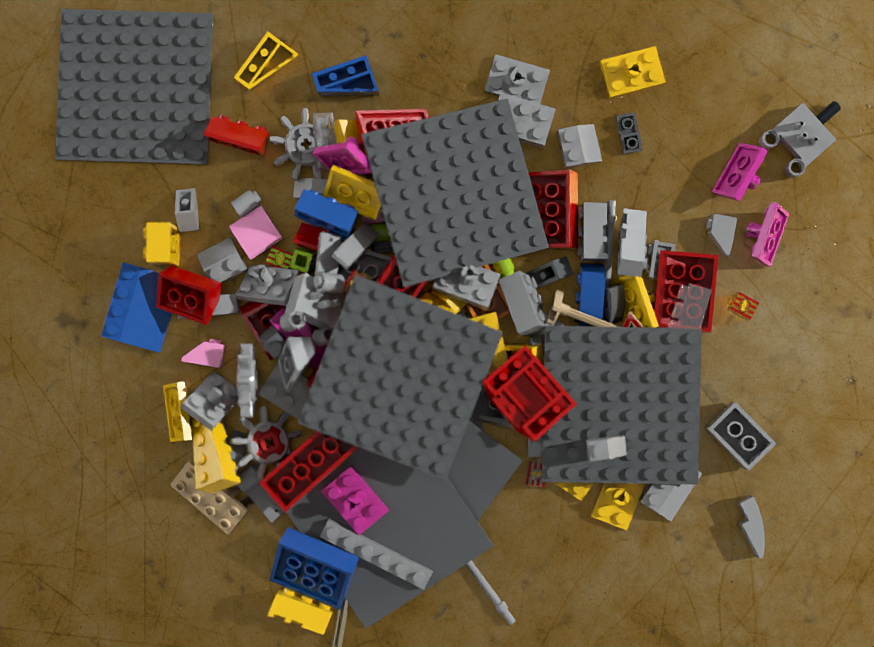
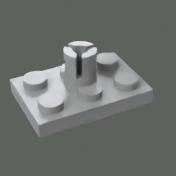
M495 54L485 92L500 96V92L540 104L550 70Z
M250 265L235 296L238 300L287 306L294 278L301 275L299 270Z
M469 265V269L465 266L462 272L436 278L432 290L487 310L500 274L482 267L475 268Z
M213 371L184 401L180 408L212 431L238 403V390Z

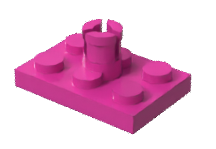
M348 137L344 143L317 147L312 153L329 170L335 165L356 175L372 173L368 157L359 151L362 144L354 137Z
M739 143L714 186L712 193L716 196L740 201L747 188L750 190L755 189L752 182L756 186L759 185L760 177L755 175L768 151L763 147Z
M771 202L765 211L763 225L750 222L747 227L748 232H746L747 237L758 239L752 247V257L767 267L772 265L789 217V213L778 203Z
M352 466L321 491L358 535L362 534L389 511L387 506Z

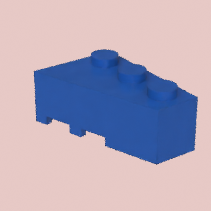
M366 55L312 73L319 96L379 95Z
M304 189L295 207L294 216L314 227L318 225L327 229L328 234L335 233L336 235H341L344 238L343 242H345L353 234L357 225L358 211L351 205H342L331 197L325 198L314 190L308 191Z
M580 263V271L577 273L579 292H576L577 311L603 320L606 278L603 264ZM574 319V322H577L578 326L595 327L593 325Z

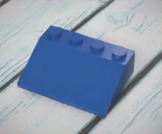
M122 263L101 333L102 337L161 352L172 313L156 308L158 272Z
M287 528L278 544L270 581L340 610L356 570L359 557L296 530Z

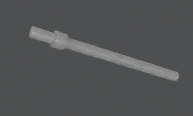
M608 200L607 243L605 249L607 260L604 261L606 272L605 288L611 285L614 224L617 223V216H615L616 201ZM604 292V306H603V307L608 306V305H607V300H606L605 292Z
M472 560L465 564L494 603L496 611L502 614L509 625H512L516 620L508 611L506 603L500 600Z

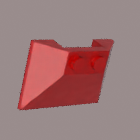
M526 345L482 382L493 405L517 432L533 442L577 405Z

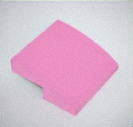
M261 205L229 226L250 260L283 239Z

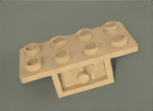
M191 460L185 464L171 483V486L226 534H229L248 511L245 506L234 498L241 491L237 485L213 494L196 490L195 468Z

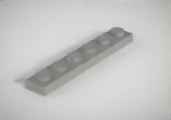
M330 518L320 535L321 538L423 590L433 573L432 570L361 534L358 535L355 531Z

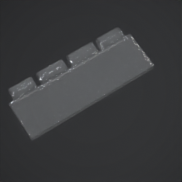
M690 283L688 287L680 285L677 298L684 300V302H675L671 317L677 318L678 322L670 320L668 328L701 329L712 290Z

